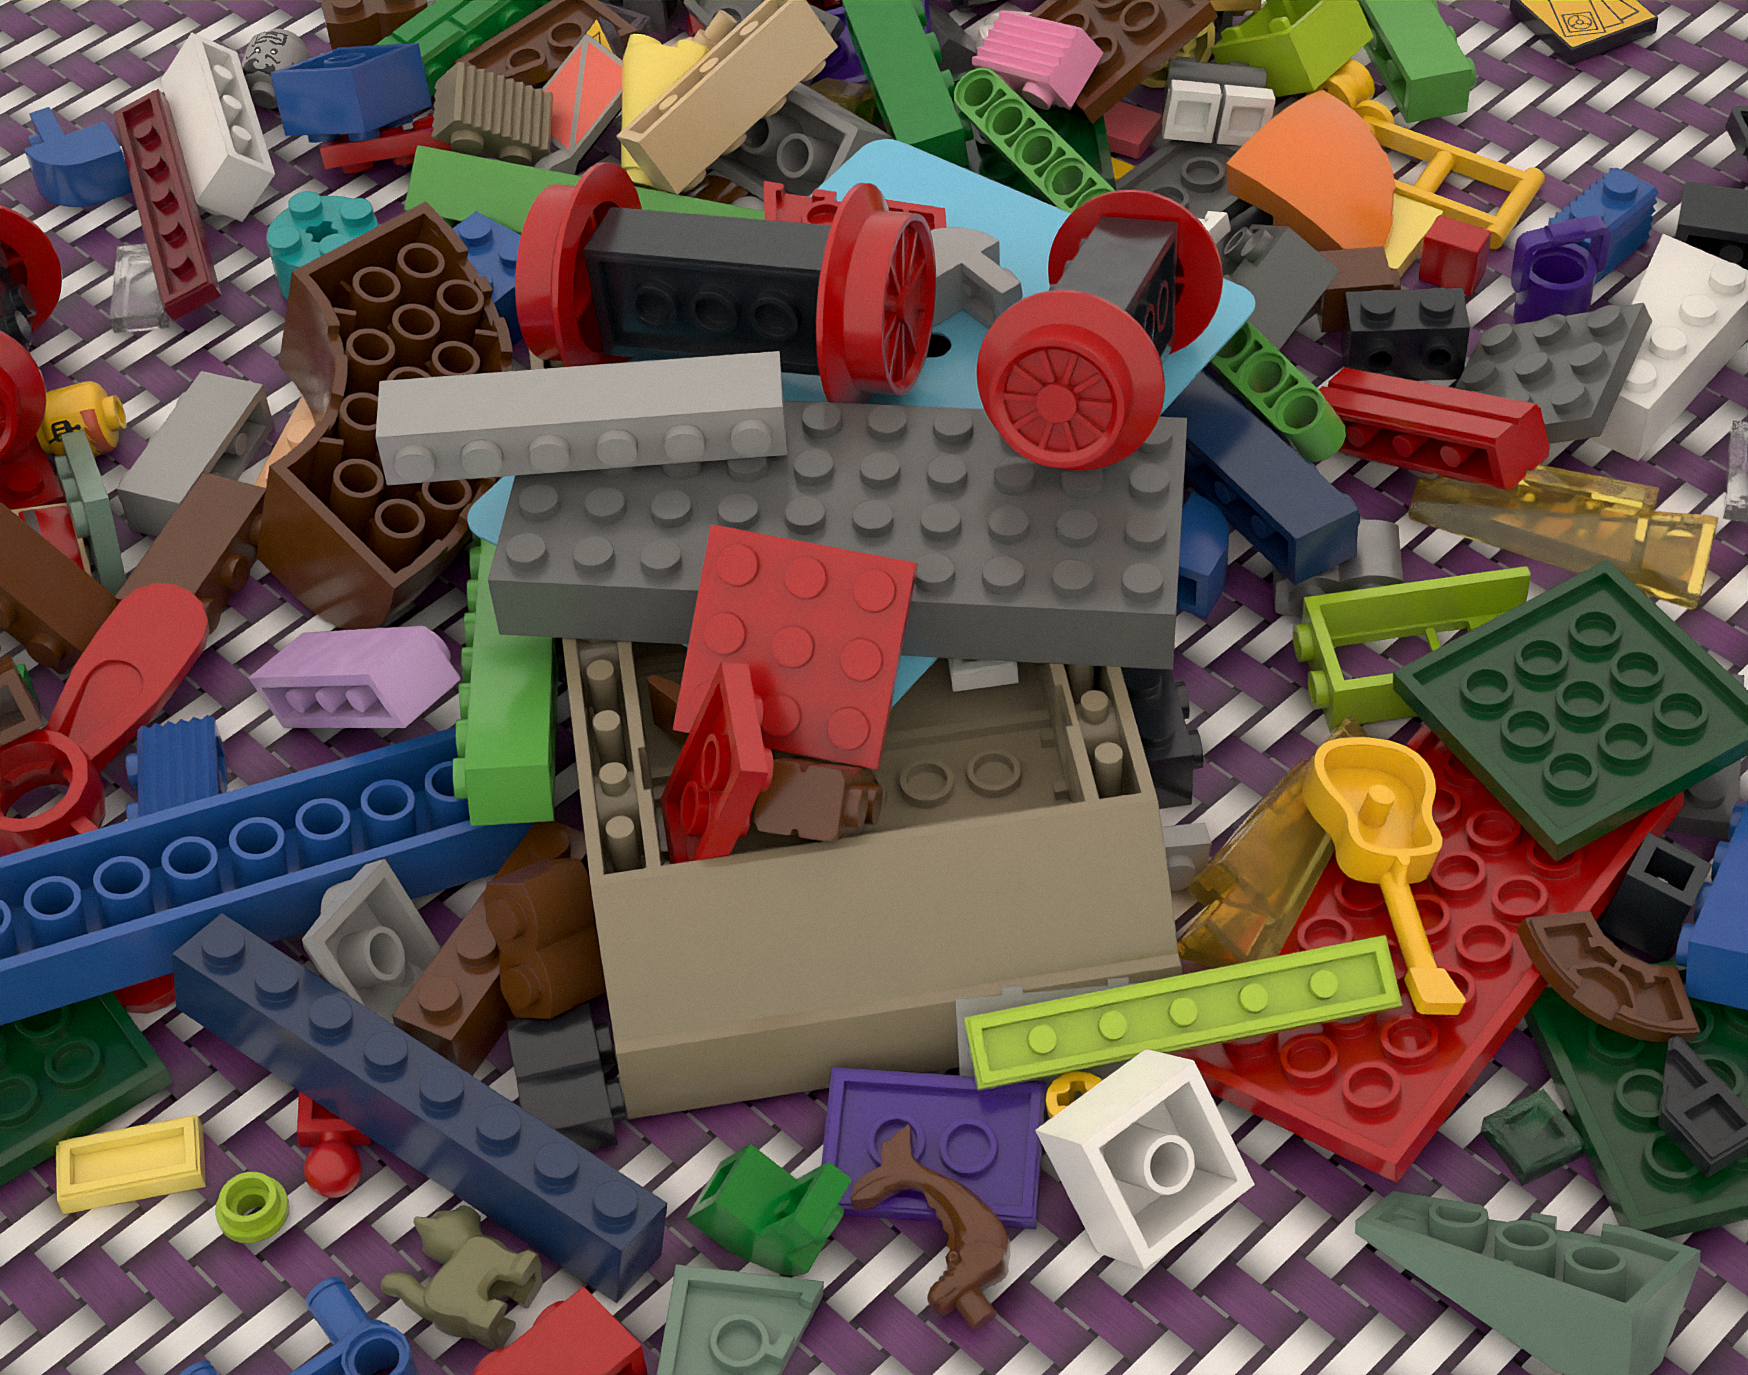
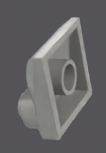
M386 859L365 864L351 880L332 885L323 896L321 915L302 939L305 951L324 980L393 1025H395L392 1018L393 1013L441 950L438 942Z

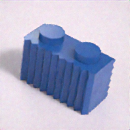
M1609 168V173H1603L1602 179H1596L1595 184H1590L1589 190H1583L1582 195H1576L1575 201H1569V206L1562 208V212H1556L1554 218H1549L1548 225L1592 215L1601 217L1611 231V238L1605 270L1596 273L1595 285L1651 237L1648 232L1653 229L1650 223L1654 220L1652 214L1656 210L1653 206L1657 203L1655 197L1659 192L1655 186L1635 177L1631 173L1619 168ZM1591 238L1574 244L1585 248L1589 252Z
M206 715L202 720L193 717L189 722L180 719L176 724L167 721L164 726L155 723L151 728L142 725L137 730V752L127 754L126 767L130 787L133 792L138 791V801L127 803V821L227 792L226 751L214 717Z

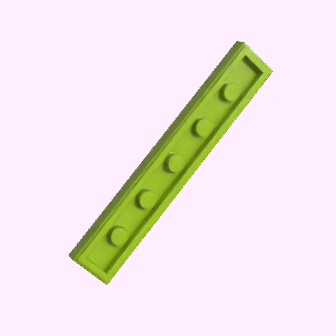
M1386 935L964 1017L963 1023L977 1091H983L1075 1071L1129 1062L1145 1049L1171 1054L1394 1010L1402 1006V1001Z

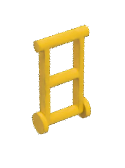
M1365 100L1360 102L1354 109L1370 126L1380 145L1429 162L1413 186L1394 179L1395 194L1443 210L1444 217L1489 230L1491 232L1490 249H1499L1503 245L1545 181L1543 172L1538 168L1530 167L1522 171L1395 125L1390 110L1378 101ZM1450 171L1511 192L1495 216L1435 194Z

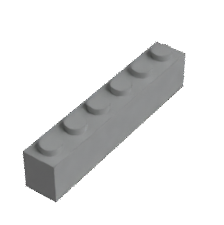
M780 351L379 381L375 438L387 485L787 455Z

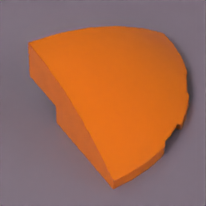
M1324 90L1307 95L1285 108L1247 140L1226 163L1227 192L1272 215L1273 226L1290 227L1318 252L1383 246L1385 251L1393 229V193L1395 194L1396 187L1388 155L1383 151L1370 126L1348 105Z

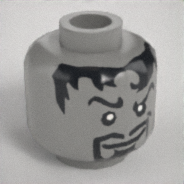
M271 29L268 32L254 35L249 42L241 66L252 101L258 106L267 109L278 107L270 73L312 58L305 43L299 36L288 30Z

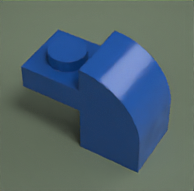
M50 107L29 113L36 134L27 137L30 147L24 150L37 189L46 200L61 206L85 207L100 204L133 192L122 149L106 121L65 135Z
M1193 492L1182 509L1177 609L1207 619L1226 585L1229 527L1225 516L1215 504Z

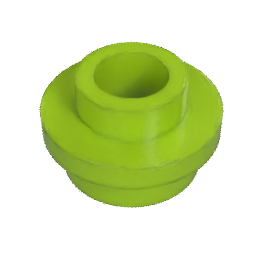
M260 1172L241 1173L231 1178L223 1186L215 1207L216 1220L221 1231L229 1239L239 1243L260 1242L273 1236L284 1225L289 1215V1199L283 1186L275 1179ZM254 1207H263L254 1214L244 1216L248 1210Z

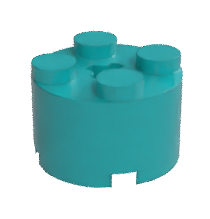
M313 191L300 192L289 199L288 208L273 220L268 228L266 237L276 280L282 296L288 300L292 271L378 227L372 205L367 199H352L344 196H320Z

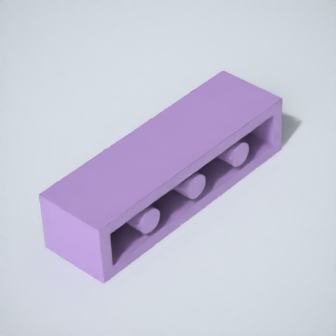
M426 626L304 632L248 678L283 728H406L461 680L449 661L451 654L447 645L437 634L428 630Z

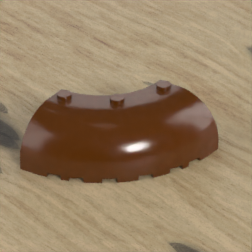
M426 201L292 271L278 366L288 375L303 395L312 413L315 426L295 448L269 466L256 558L307 608L325 621L345 630L377 628L412 603L448 568L472 536L473 532L469 528L467 520L470 508L500 478L489 477L387 485L375 438L379 381L514 371L511 360L513 348L505 318H499L492 300L493 289L486 276L479 277L476 269L467 259L469 250L456 232Z

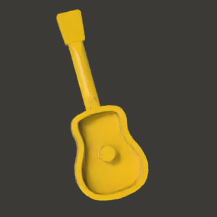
M1368 737L1339 738L1322 744L1316 751L1302 786L1305 804L1314 819L1332 838L1335 845L1337 863L1341 870L1348 877L1355 880L1380 884L1408 969L1404 981L1416 1011L1421 1014L1458 1015L1466 999L1444 968H1437L1409 884L1421 882L1428 877L1442 847V836L1431 813L1436 793L1433 772L1418 753L1396 742Z

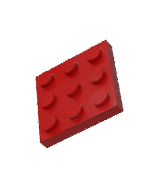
M711 524L673 730L690 733L721 661L748 664L753 692L755 695H760L763 702V719L760 729L764 748L876 770L880 769L918 563Z

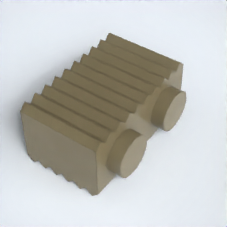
M465 62L456 63L437 80L434 87L436 89L434 95L436 101L433 106L435 108L433 113L434 121L432 124L434 129L431 134L434 139L451 144V149L456 153L467 155L480 153L499 161L530 167L536 165L540 159L550 153L553 109L552 92L534 89L532 85L525 86L523 82L505 79L504 75L496 76L494 72L487 73L485 69H476L475 65L467 66Z

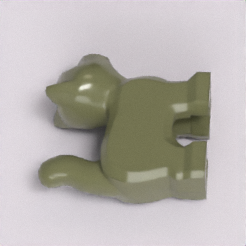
M462 1205L455 1210L438 1211L431 1218L416 1216L413 1223L422 1239L423 1246L421 1250L423 1254L444 1265L431 1278L426 1287L422 1286L412 1275L405 1272H392L382 1278L381 1290L385 1295L398 1297L403 1300L404 1304L413 1312L432 1322L438 1330L447 1335L475 1339L479 1344L492 1350L503 1348L515 1330L516 1322L504 1317L508 1304L499 1301V1299L507 1297L515 1303L529 1308L543 1285L542 1264L539 1255L529 1249L521 1253L511 1251L499 1240L484 1236L480 1225L481 1216L477 1211L466 1205Z

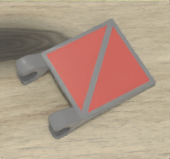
M587 33L542 89L543 92H552L551 142L560 150L540 159L534 166L535 168L575 175L579 160L622 107V60Z

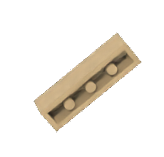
M765 0L617 135V138L655 188L677 195L680 192H687L696 187L707 174L705 169L720 155H727L743 144L747 137L745 132L760 118H767L780 110L786 102L785 95L798 83L808 81L819 74L826 65L824 59L838 46L806 0Z

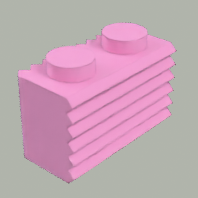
M1003 10L999 11V19L994 20V28L988 30V37L983 39V46L977 48V56L972 57V65L976 69L989 68L994 71L1016 94L1038 108L1048 110L1051 105L1055 106L1056 104L1061 108L1064 106L1070 110L1102 57L1103 51L1080 27Z

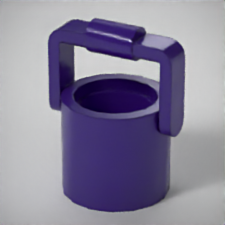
M1592 215L1546 225L1543 228L1527 231L1518 237L1515 244L1511 271V285L1516 292L1513 313L1516 324L1539 321L1555 314L1568 316L1590 312L1596 273L1605 270L1611 238V231L1600 216ZM1591 238L1589 252L1585 248L1574 244Z

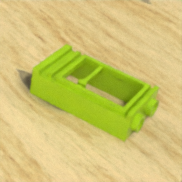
M1528 566L1304 597L1302 624L1293 625L1294 651L1298 662H1308L1310 671L1308 672L1307 683L1310 702L1314 710L1323 709L1330 734L1340 733V726H1354L1418 716L1393 690V673L1344 680L1334 647L1425 634L1432 652L1441 647L1436 633L1466 628L1470 632L1525 603L1531 579Z

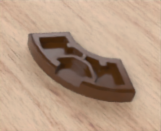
M1590 910L1525 918L1516 928L1528 956L1542 977L1571 1006L1600 1025L1636 1039L1668 1043L1669 1038L1676 1034L1687 1043L1691 1042L1700 1033L1677 967L1650 965L1625 954L1602 933Z

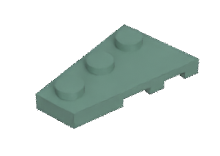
M79 430L60 434L65 455L54 457L60 487L62 492H64L69 514L72 515L77 538H87L99 583L116 596L126 582L107 491L85 431Z

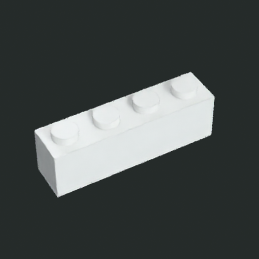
M191 33L161 79L163 90L169 102L196 204L210 214L216 216L223 214L243 222L274 177L275 172L237 52Z

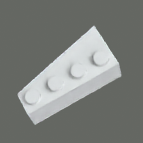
M1665 234L1660 239L1632 301V304L1644 302L1652 323L1601 436L1589 438L1636 461L1642 458L1748 340V270Z

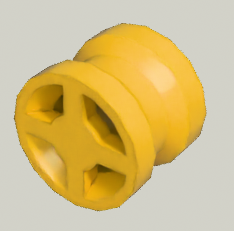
M1350 58L1315 91L1306 92V95L1324 90L1354 110L1360 102L1373 98L1375 86L1370 72L1363 64Z

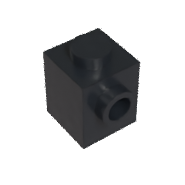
M1648 832L1611 901L1599 928L1662 961L1692 908L1712 864ZM1658 878H1662V879H1664L1665 881H1667L1668 883L1663 882L1662 880H1660V879H1658Z

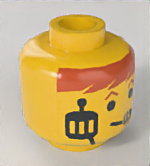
M92 381L66 386L46 393L45 415L36 435L42 449L47 454L54 453L56 457L65 455L60 434L79 430L85 431L94 457L109 454L115 450L119 440V430L125 429L127 425L125 411L117 395L108 396L98 383Z

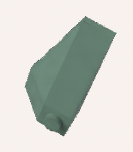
M1392 1191L1355 1220L1356 1235L1542 1363L1564 1375H1650L1663 1361L1700 1264L1701 1250L1630 1227L1603 1223L1601 1236L1557 1230V1216L1532 1213L1530 1221H1498L1489 1219L1488 1211L1480 1204Z

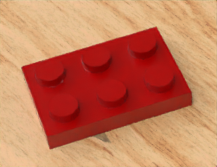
M721 661L660 798L670 864L729 856L738 837L744 838L748 832L751 821V809L759 792H766L771 784L773 755L770 749L764 748L760 729L763 719V702L761 696L755 695L753 692L748 664Z

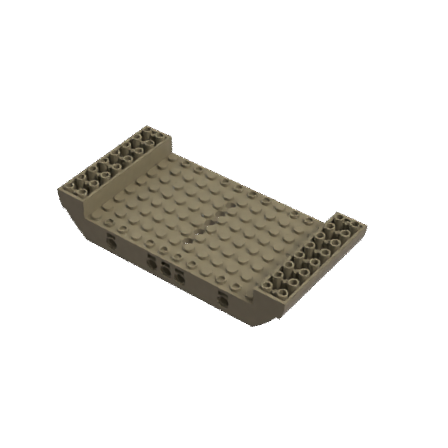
M931 335L926 357L934 358L945 355L951 349V342L944 336ZM529 349L531 370L564 367L562 362L537 358ZM628 357L625 363H628L633 357ZM562 638L590 884L616 1057L628 1119L830 1088L832 1067L926 1073L958 1068L955 998L1002 995L1001 987L1022 985L1023 993L1105 986L1107 985V979L1129 977V983H1143L1182 975L1159 804L1121 667L1017 662L1019 683L953 692L947 658H937L891 708L880 769H872V773L875 774L874 783L881 784L883 789L881 812L875 826L868 825V829L861 836L841 838L833 842L799 837V834L782 835L758 831L756 823H754L756 799L751 809V821L748 832L744 838L738 837L729 856L670 864L660 798L683 749V745L654 724L647 680L652 674L681 683L688 647L682 644ZM775 750V759L790 757L814 758Z

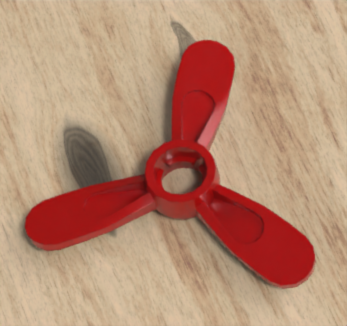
M154 583L135 589L121 600L74 665L45 730L36 729L0 746V857L100 829L106 816L105 787L99 777V773L137 735V730L142 725L146 726L158 714L205 649L209 635L208 619L203 603L190 590L175 584ZM52 784L70 786L66 795L53 808L38 816L22 819L6 817L10 807L23 794L37 787ZM174 972L112 992L126 1012L148 1014L167 1007L175 1000Z

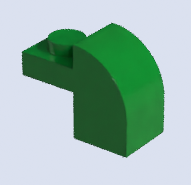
M750 1144L719 1163L687 1215L686 1220L735 1256L777 1274L803 1275L809 1272L828 1237L840 1222L844 1208L838 1202L852 1179L829 1161L796 1179Z

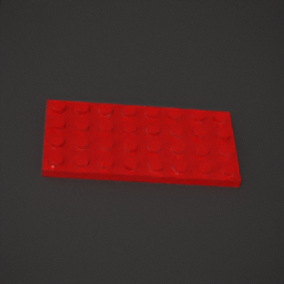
M1424 723L1405 746L1418 753L1433 772L1436 793L1431 813L1442 836V847L1428 877L1421 882L1409 884L1437 968H1444L1466 999L1461 1012L1458 1015L1421 1014L1416 1011L1404 981L1408 969L1380 884L1367 883L1348 877L1337 863L1335 845L1332 838L1328 836L1217 968L1386 935L1402 1006L1394 1010L1221 1043L1169 1055L1194 1060L1211 1094L1398 1183L1549 984L1532 963L1516 928L1525 918L1590 910L1595 921H1597L1613 900L1647 833L1649 832L1660 838L1684 806V791L1556 862Z

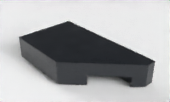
M1678 1034L1669 1038L1664 1058L1658 1126L1701 1173L1708 1178L1748 1154V1108Z

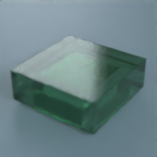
M1544 1089L1483 1118L1481 1133L1522 1186L1583 1157L1584 1139Z

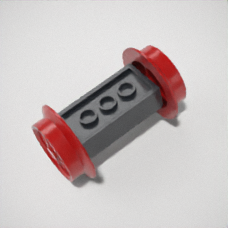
M601 162L590 167L579 179L576 186L550 185L537 196L532 204L523 226L517 253L515 274L516 308L520 329L530 351L539 359L562 362L564 367L625 363L628 357L667 360L780 351L781 372L820 376L823 391L828 402L867 404L873 393L906 395L919 378L926 359L934 320L936 300L935 250L932 234L925 218L917 213L889 211L882 192L872 183H858L854 185L841 201L832 225L642 210L637 190L628 173L615 163Z

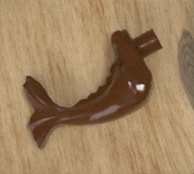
M907 1124L890 1140L882 1142L880 1153L881 1166L864 1174L852 1185L853 1192L850 1200L853 1209L861 1211L874 1208L891 1196L906 1190L923 1193L929 1208L936 1210L937 1219L943 1223V1231L949 1236L947 1247L950 1249L945 1257L947 1270L943 1271V1276L939 1277V1281L930 1287L927 1294L928 1304L941 1316H946L958 1310L973 1331L979 1330L987 1325L997 1314V1311L983 1294V1291L1001 1282L1009 1272V1236L1001 1220L979 1196L956 1180L921 1165L913 1157V1135L909 1124Z

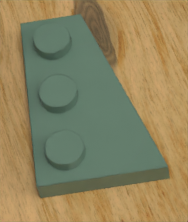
M676 1265L657 1375H782L823 1297L824 1281Z

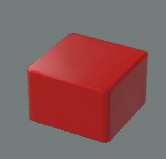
M1437 216L1423 238L1418 278L1421 281L1443 288H1463L1464 294L1472 295L1486 272L1491 232L1487 229L1444 216Z

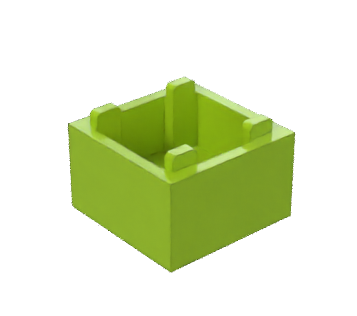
M1266 0L1261 4V11H1253L1237 26L1228 27L1222 31V39L1210 49L1217 64L1227 65L1230 61L1248 63L1250 67L1265 68V88L1272 89L1275 97L1315 91L1374 36L1358 0Z

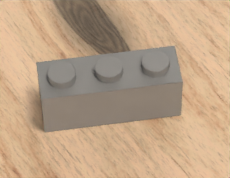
M204 371L199 373L189 389L180 395L176 407L160 429L152 434L147 447L135 464L123 474L117 487L118 498L122 504L131 531L158 537L203 472L236 481L239 479L274 428L263 384Z

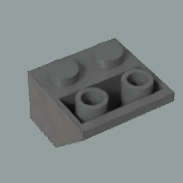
M1252 224L1249 229L1243 227L1230 239L1223 251V254L1227 256L1222 263L1223 278L1243 286L1252 293L1255 299V310L1248 321L1278 350H1280L1340 271L1287 226Z

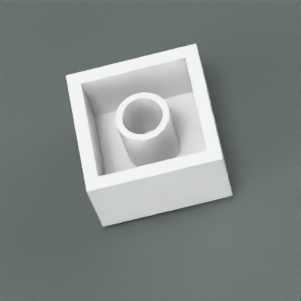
M1145 1049L1035 1130L1097 1253L1144 1270L1255 1185L1194 1060Z

